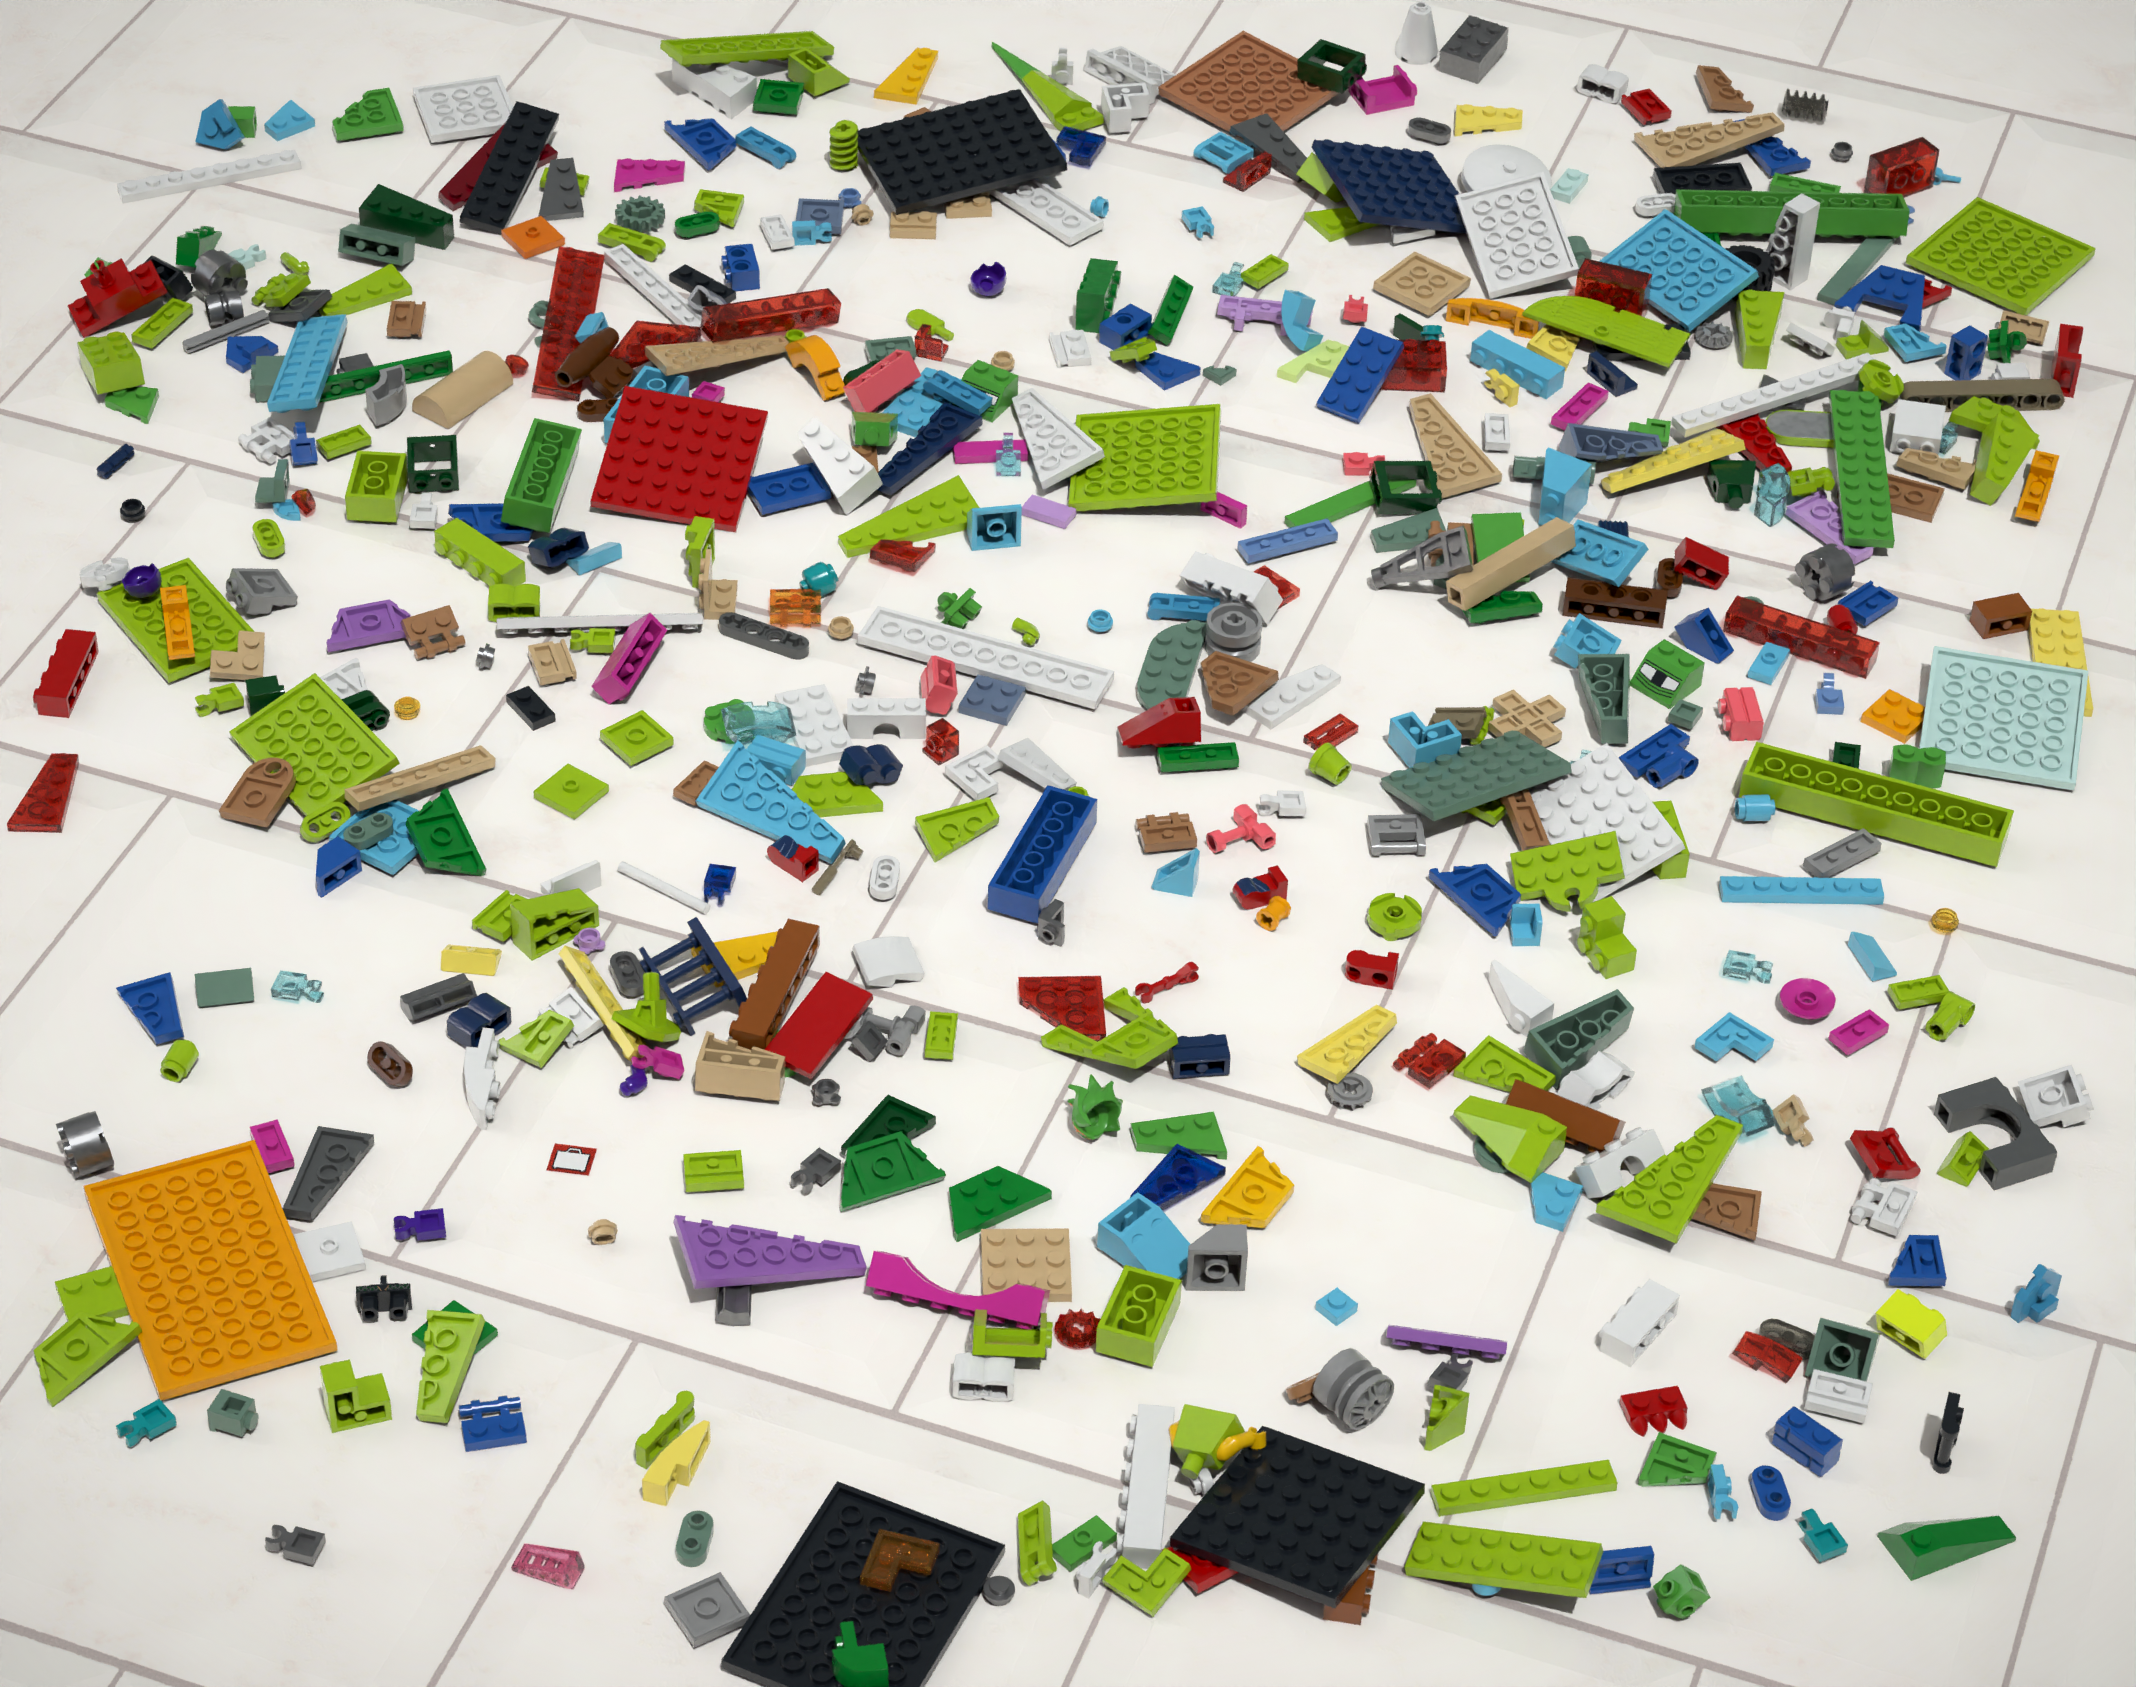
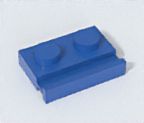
M1869 581L1839 600L1838 605L1847 607L1851 611L1854 620L1866 626L1896 607L1898 597L1880 586H1873V582Z
M1652 1546L1603 1551L1589 1593L1598 1594L1651 1588L1650 1578L1653 1574L1655 1555Z

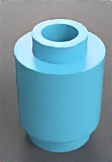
M1768 794L1743 795L1742 798H1736L1735 816L1744 822L1769 821L1771 815H1775V801L1770 800Z

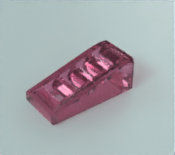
M524 1543L511 1568L514 1572L562 1588L574 1589L585 1569V1564L579 1551ZM532 1556H535L532 1564H528Z

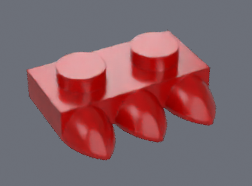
M1678 1385L1620 1396V1406L1630 1428L1642 1437L1648 1431V1422L1655 1430L1661 1433H1665L1667 1429V1419L1681 1430H1684L1687 1425L1688 1407Z

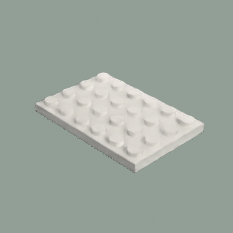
M1544 172L1455 195L1459 212L1490 299L1580 275L1576 259Z
M1607 743L1572 763V773L1546 781L1529 789L1550 845L1616 831L1625 879L1599 884L1598 894L1593 902L1601 900L1685 849L1682 840Z

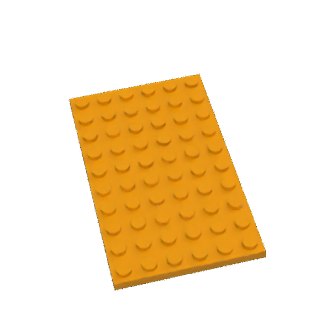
M255 1140L83 1186L88 1205L110 1265L113 1268L130 1320L137 1322L141 1327L142 1332L137 1336L161 1401L338 1350L336 1339Z

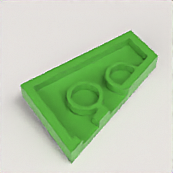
M1214 1112L1130 1123L1131 1136L1138 1152L1171 1155L1174 1151L1190 1152L1191 1157H1201L1202 1153L1217 1155V1159L1227 1160V1149Z

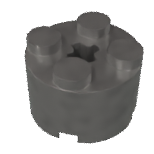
M209 250L202 254L194 264L197 268L195 273H191V283L195 289L205 296L217 293L223 296L224 292L238 290L240 293L247 288L248 281L246 280L244 266L222 250Z
M1827 544L1803 555L1800 562L1795 566V571L1805 588L1806 596L1810 600H1827L1849 590L1854 582L1851 583L1852 576L1855 575L1853 561L1844 549L1839 550L1836 548V544Z
M96 1111L87 1112L56 1123L61 1140L67 1138V1141L62 1143L67 1158H74L75 1160L69 1162L75 1179L114 1164Z

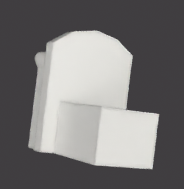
M1848 306L1842 309L1833 307L1832 310L1826 312L1824 323L1828 328L1837 329L1836 341L1837 338L1850 335L1855 312H1852V309Z

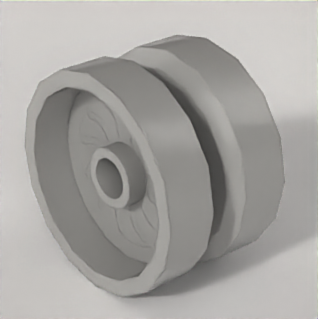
M1225 603L1214 607L1208 613L1206 621L1205 650L1208 656L1218 651L1249 662L1254 661L1260 654L1262 617L1260 613L1253 607L1242 603Z

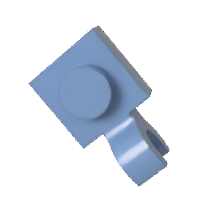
M1823 673L1821 689H1816L1817 714L1843 715L1842 690L1834 689V673Z

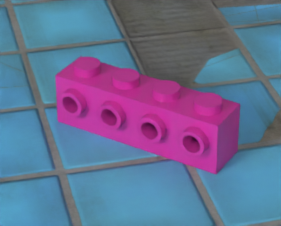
M651 613L630 624L591 687L608 704L617 699L620 701L625 699L630 694L634 683L640 678L644 667L650 662L652 654L660 646V642L667 629Z

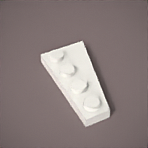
M1323 664L1317 665L1276 681L1242 708L1241 711L1271 730L1339 685L1341 675Z

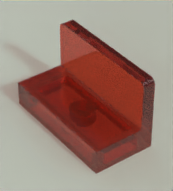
M1264 151L1254 159L1246 161L1223 177V183L1241 192L1246 191L1271 173L1272 154Z

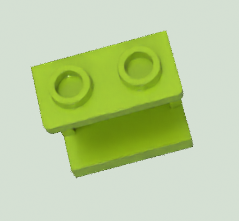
M975 1309L972 1355L1045 1358L1046 1348H1052L1053 1322H1047V1313H1041L1040 1329L987 1327V1310Z

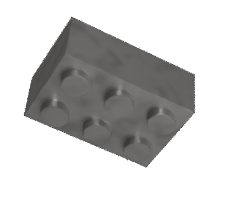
M1469 15L1441 48L1439 71L1479 84L1506 51L1508 27Z

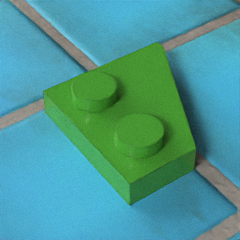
M130 387L108 392L105 398V405L107 408L120 411L128 417H131L133 414L141 418L142 423L148 424L159 398L158 388Z
M1659 1432L1639 1477L1638 1485L1648 1487L1706 1483L1711 1464H1714L1717 1452Z

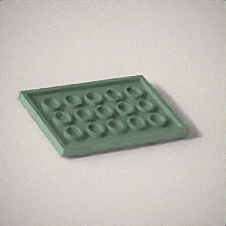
M1513 730L1507 731L1503 736L1494 739H1485L1480 744L1462 747L1459 749V753L1439 755L1436 757V761L1430 763L1419 762L1409 769L1393 771L1390 775L1381 778L1382 788L1426 817L1436 821L1572 773L1570 762L1522 733Z

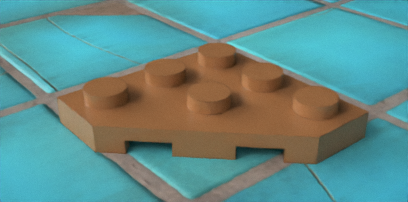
M1218 651L1213 652L1201 662V672L1212 709L1234 716L1279 680L1277 670Z

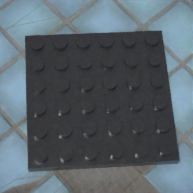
M1262 1425L1257 1433L1266 1432V1446L1262 1449H1252L1250 1447L1242 1449L1170 1536V1546L1329 1607L1336 1608L1424 1495L1425 1484Z

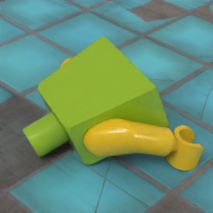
M1184 1404L1180 1420L1169 1427L1171 1446L1184 1463L1180 1471L1190 1479H1197L1202 1467L1214 1470L1221 1469L1227 1460L1244 1448L1262 1449L1266 1446V1432L1257 1433L1255 1427H1249L1248 1431L1245 1432L1236 1414Z

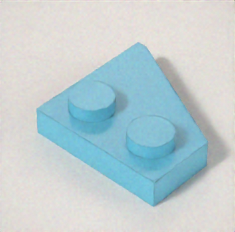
M1907 324L1886 327L1883 336L1905 362L1946 353V344L1941 342L1936 345L1930 342L1929 335L1919 332Z

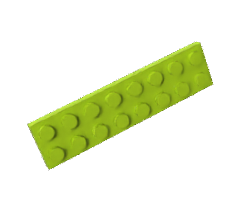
M813 31L661 40L660 45L661 50L684 67H690L692 64L709 66L711 63L730 64V62L735 61L749 63L750 60L767 62L768 59L785 61L788 58V54L805 47L821 58H824V56L833 55L835 48Z

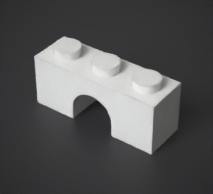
M847 698V732L851 739H873L874 729L880 724L889 723L899 729L900 739H926V698Z
M1641 1127L1633 1129L1625 1134L1626 1139L1622 1141L1617 1139L1604 1145L1605 1151L1601 1153L1598 1151L1592 1152L1582 1158L1584 1162L1574 1167L1588 1199L1603 1197L1625 1185L1620 1172L1622 1161L1626 1163L1632 1175L1640 1173L1665 1154L1654 1129L1644 1131Z

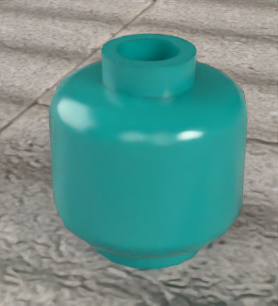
M820 561L802 571L803 580L799 583L806 595L811 594L814 598L819 599L833 592L839 579L830 563L826 565Z

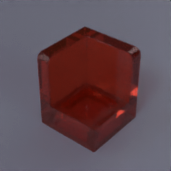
M922 324L915 335L916 356L941 362L949 346L943 344L941 339L931 337L932 325Z

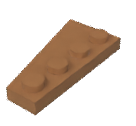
M1712 1183L1692 1219L1756 1240L1762 1191Z

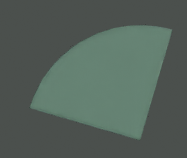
M1226 365L1225 368L1209 366L1203 369V376L1221 386L1236 376L1237 369Z

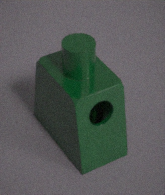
M1709 461L1707 483L1715 501L1718 503H1729V506L1734 509L1740 508L1743 504L1750 503L1756 461Z

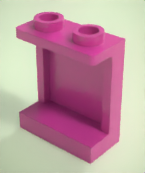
M1394 65L1392 76L1365 81L1361 76L1349 87L1348 92L1364 113L1368 115L1413 106L1415 96H1417V87L1399 65Z

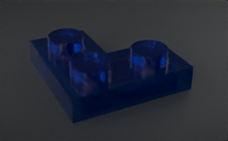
M1064 126L1057 136L1056 144L1067 149H1073L1069 154V162L1090 167L1105 146L1106 136Z

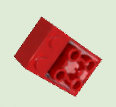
M1195 697L1168 698L1119 725L1117 731L1122 745L1132 749L1141 748L1142 745L1153 744L1154 747H1166L1170 743L1192 746L1195 742H1201V711Z

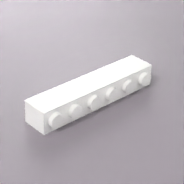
M1138 1404L1137 1416L1131 1415L1130 1434H1135V1439H1129L1127 1457L1133 1459L1132 1463L1126 1462L1125 1481H1130V1486L1123 1487L1122 1505H1127V1511L1121 1510L1119 1529H1125L1124 1535L1118 1534L1117 1553L1123 1554V1557L1144 1569H1148L1161 1553L1172 1449L1169 1427L1174 1423L1175 1407Z

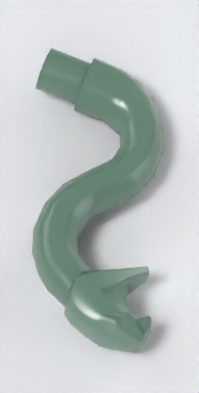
M544 300L536 302L528 314L532 324L550 331L535 337L534 340L537 346L550 345L560 337L559 327L555 323L539 317L551 315L552 313L549 309L550 303Z

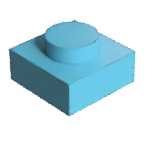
M1337 1287L1316 1301L1315 1310L1335 1326H1338L1357 1312L1358 1303Z

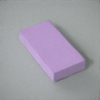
M1032 494L1022 506V515L1066 529L1076 516V508Z

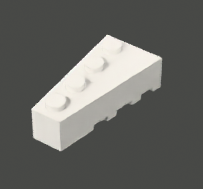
M672 59L673 82L691 94H698L701 101H709L718 112L723 110L729 119L732 120L753 103L757 92V77L729 67L726 64L711 63L709 66L692 64L690 67H684L679 65L675 59Z
M815 417L797 432L806 452L831 489L846 516L883 485L875 467Z
M1195 551L1179 575L1187 587L1208 597L1220 598V603H1242L1253 607L1260 613L1262 622L1265 624L1269 623L1283 601L1278 593V587L1268 577L1219 560L1209 553L1202 554Z

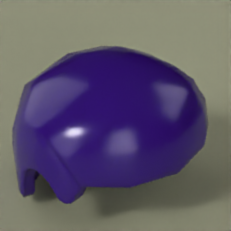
M994 262L992 266H987L983 263L977 270L973 271L970 277L973 290L984 296L999 294L1006 284L1005 267L999 262Z
M153 563L149 566L133 567L122 579L125 590L132 597L140 599L151 597L157 593L162 582L161 573Z

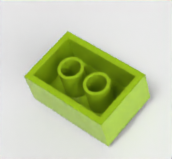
M110 332L107 336L99 338L87 337L83 341L77 342L82 370L97 395L145 384L141 358L124 332Z
M357 451L345 494L347 520L397 522L408 480L406 453Z
M1125 1265L1097 1326L1096 1352L1153 1367L1180 1306L1182 1280Z

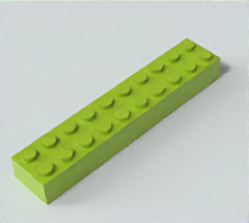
M1756 742L1743 771L1739 792L1740 798L1743 795L1768 794L1770 800L1775 801V807L1853 829L1861 830L1864 828L1869 833L1995 867L1998 866L2006 844L2014 810L1760 742Z

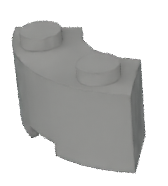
M402 364L379 370V381L374 386L365 389L367 413L376 426L390 423L392 419L402 412L406 405V379Z

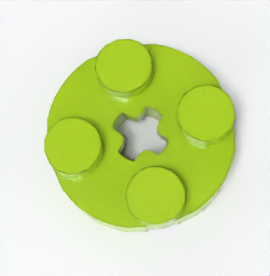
M1869 360L1858 371L1859 378L1864 385L1863 391H1870L1875 396H1878L1879 399L1890 404L1894 403L1904 390L1902 379L1898 374L1893 376L1889 372L1891 367L1878 360Z
M1385 893L1371 901L1367 921L1370 927L1381 934L1385 940L1396 941L1398 938L1409 936L1420 930L1422 908L1410 896L1404 895L1403 899L1395 897V893Z

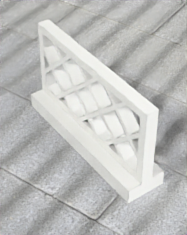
M1123 46L1103 52L1095 49L1087 50L1084 71L1111 85L1146 83L1149 92V105L1155 103V97L1159 95L1158 87L1176 75Z

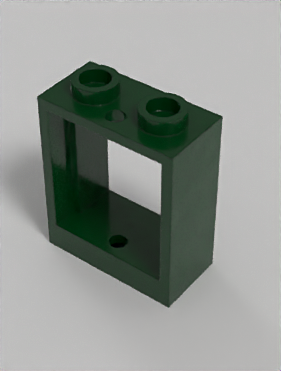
M1320 39L1297 60L1298 79L1341 94L1363 76L1367 70L1366 54ZM1327 61L1344 68L1339 71L1323 64Z
M456 435L407 437L409 492L459 490ZM451 460L452 469L415 470V462Z
M1374 461L1369 479L1378 514H1420L1437 508V505L1441 503L1442 493L1437 488V472L1433 471L1431 461ZM1388 480H1423L1426 493H1391Z

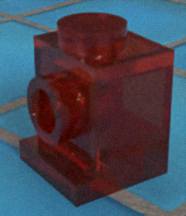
M944 718L926 726V746L922 748V752L938 766L958 756L959 730Z

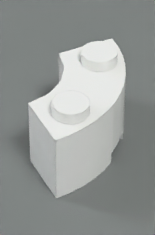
M1598 1051L1584 1067L1570 1071L1562 1079L1560 1089L1556 1094L1598 1110L1601 1108L1599 1103L1609 1096L1614 1099L1626 1087L1636 1072L1613 1055Z

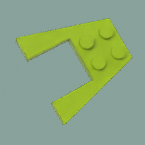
M1125 987L1106 997L1103 1001L1105 1009L1131 1022L1097 1042L1062 1024L1041 1036L1042 1046L1045 1048L1134 1069L1146 1065L1150 1060L1160 1054H1164L1168 1049L1178 1044L1177 1034L1161 1019L1156 1020L1153 1012L1149 1008L1144 1009L1141 1006L1140 1000L1135 996L1131 997L1128 994V989Z

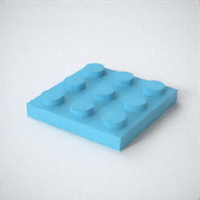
M395 799L367 810L358 811L329 836V842L337 836L344 840L343 833L346 828L372 814H388L393 819V833L372 846L360 850L361 860L394 875L419 853L405 825L407 818L419 810Z

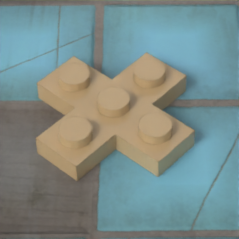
M1514 689L1493 698L1492 706L1503 715L1489 722L1488 730L1496 737L1503 736L1505 732L1514 730L1526 735L1543 747L1561 740L1562 731L1552 722L1564 717L1566 708L1550 694L1531 703L1527 702Z

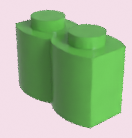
M1908 744L1895 745L1892 749L1888 777L1928 788H1940L1946 766V751L1936 747L1919 749Z

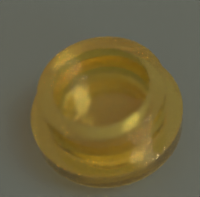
M409 696L402 697L394 704L395 713L403 720L416 718L421 709L420 702Z
M1941 908L1933 914L1931 924L1936 930L1948 933L1958 928L1959 920L1955 911L1949 908Z

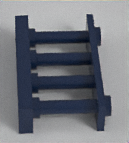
M697 917L687 922L691 930L688 938L658 955L650 958L644 947L639 949L643 960L639 961L645 973L656 972L659 974L660 988L675 1010L672 1016L679 1028L685 1027L690 1036L696 1034L690 1023L691 1019L727 999L728 1001L734 999L739 1008L741 1003L747 1000L739 981ZM693 947L695 949L698 947L702 949L699 951L698 956L664 975H661L657 967ZM704 964L706 966L710 964L713 966L710 969V973L674 993L670 990L669 984ZM715 982L724 983L721 986L722 990L685 1011L679 1004V1002Z

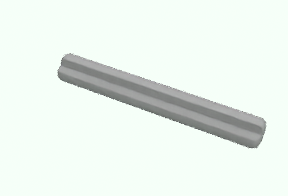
M261 310L184 340L182 342L183 349L187 353H192L226 340L228 337H233L269 322V315L265 310Z

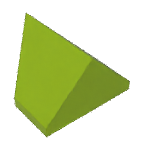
M1434 1385L1425 1450L1431 1451L1465 1433L1470 1393L1441 1385Z

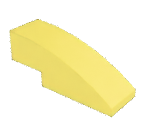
M704 1420L681 1434L651 1464L642 1479L644 1501L667 1506L677 1484L690 1486L711 1442L709 1421Z

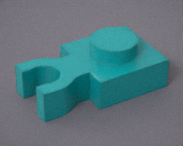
M158 1399L134 1412V1420L124 1421L116 1425V1429L120 1437L130 1433L125 1436L126 1444L130 1448L137 1444L143 1436L147 1435L149 1439H152L176 1426L177 1423L176 1417Z

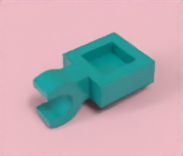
M1813 1508L1801 1513L1805 1520L1800 1521L1799 1526L1805 1533L1804 1541L1819 1562L1846 1553L1848 1544L1832 1522L1823 1524Z

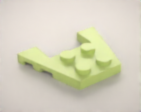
M1328 339L1277 369V377L1297 383L1306 371H1310L1331 378L1349 346Z

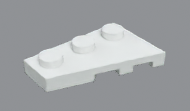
M1025 738L1000 750L997 759L1045 789L1049 785L1068 790L1077 784L1069 774L1029 738Z

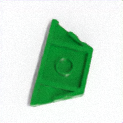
M448 788L443 789L439 797L432 802L428 801L420 811L414 812L407 818L405 825L425 867L485 876L486 867Z
M901 1131L849 1147L845 1152L840 1210L843 1212L943 1180L946 1177L945 1171L941 1168H936L927 1159V1155L920 1148L914 1147L911 1140Z
M1000 1166L991 1168L949 1187V1201L955 1241L959 1242L981 1232V1229L990 1228L1051 1200L1052 1191L1050 1188Z

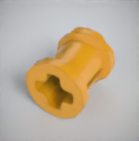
M1280 896L1272 897L1269 900V905L1257 912L1256 919L1258 924L1265 930H1275L1279 925V921L1290 915V904Z

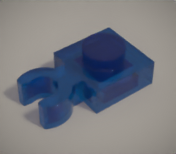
M709 864L704 879V902L708 903L711 897H718V905L724 903V892L731 893L736 878V867Z

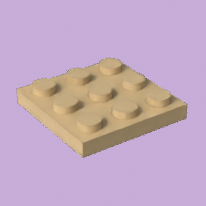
M1414 251L1376 279L1373 289L1430 316L1448 303L1449 299H1453L1469 287L1471 278Z
M1069 1228L981 1229L983 1295L1003 1291L1015 1284H1026L1050 1290L1048 1302H1072Z

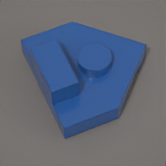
M263 336L228 337L226 362L228 365L244 373L251 369V365H256V356H273L278 353V345Z

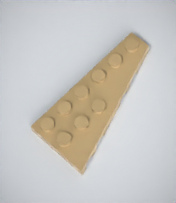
M1774 113L1746 116L1745 120L1733 122L1732 119H1726L1723 124L1712 125V122L1679 126L1675 131L1663 132V129L1654 130V134L1643 135L1642 132L1634 133V141L1660 168L1693 166L1783 132L1784 123Z
M1431 393L1410 399L1409 408L1426 461H1431L1433 471L1437 472V488L1441 490L1442 498L1501 482L1502 473Z

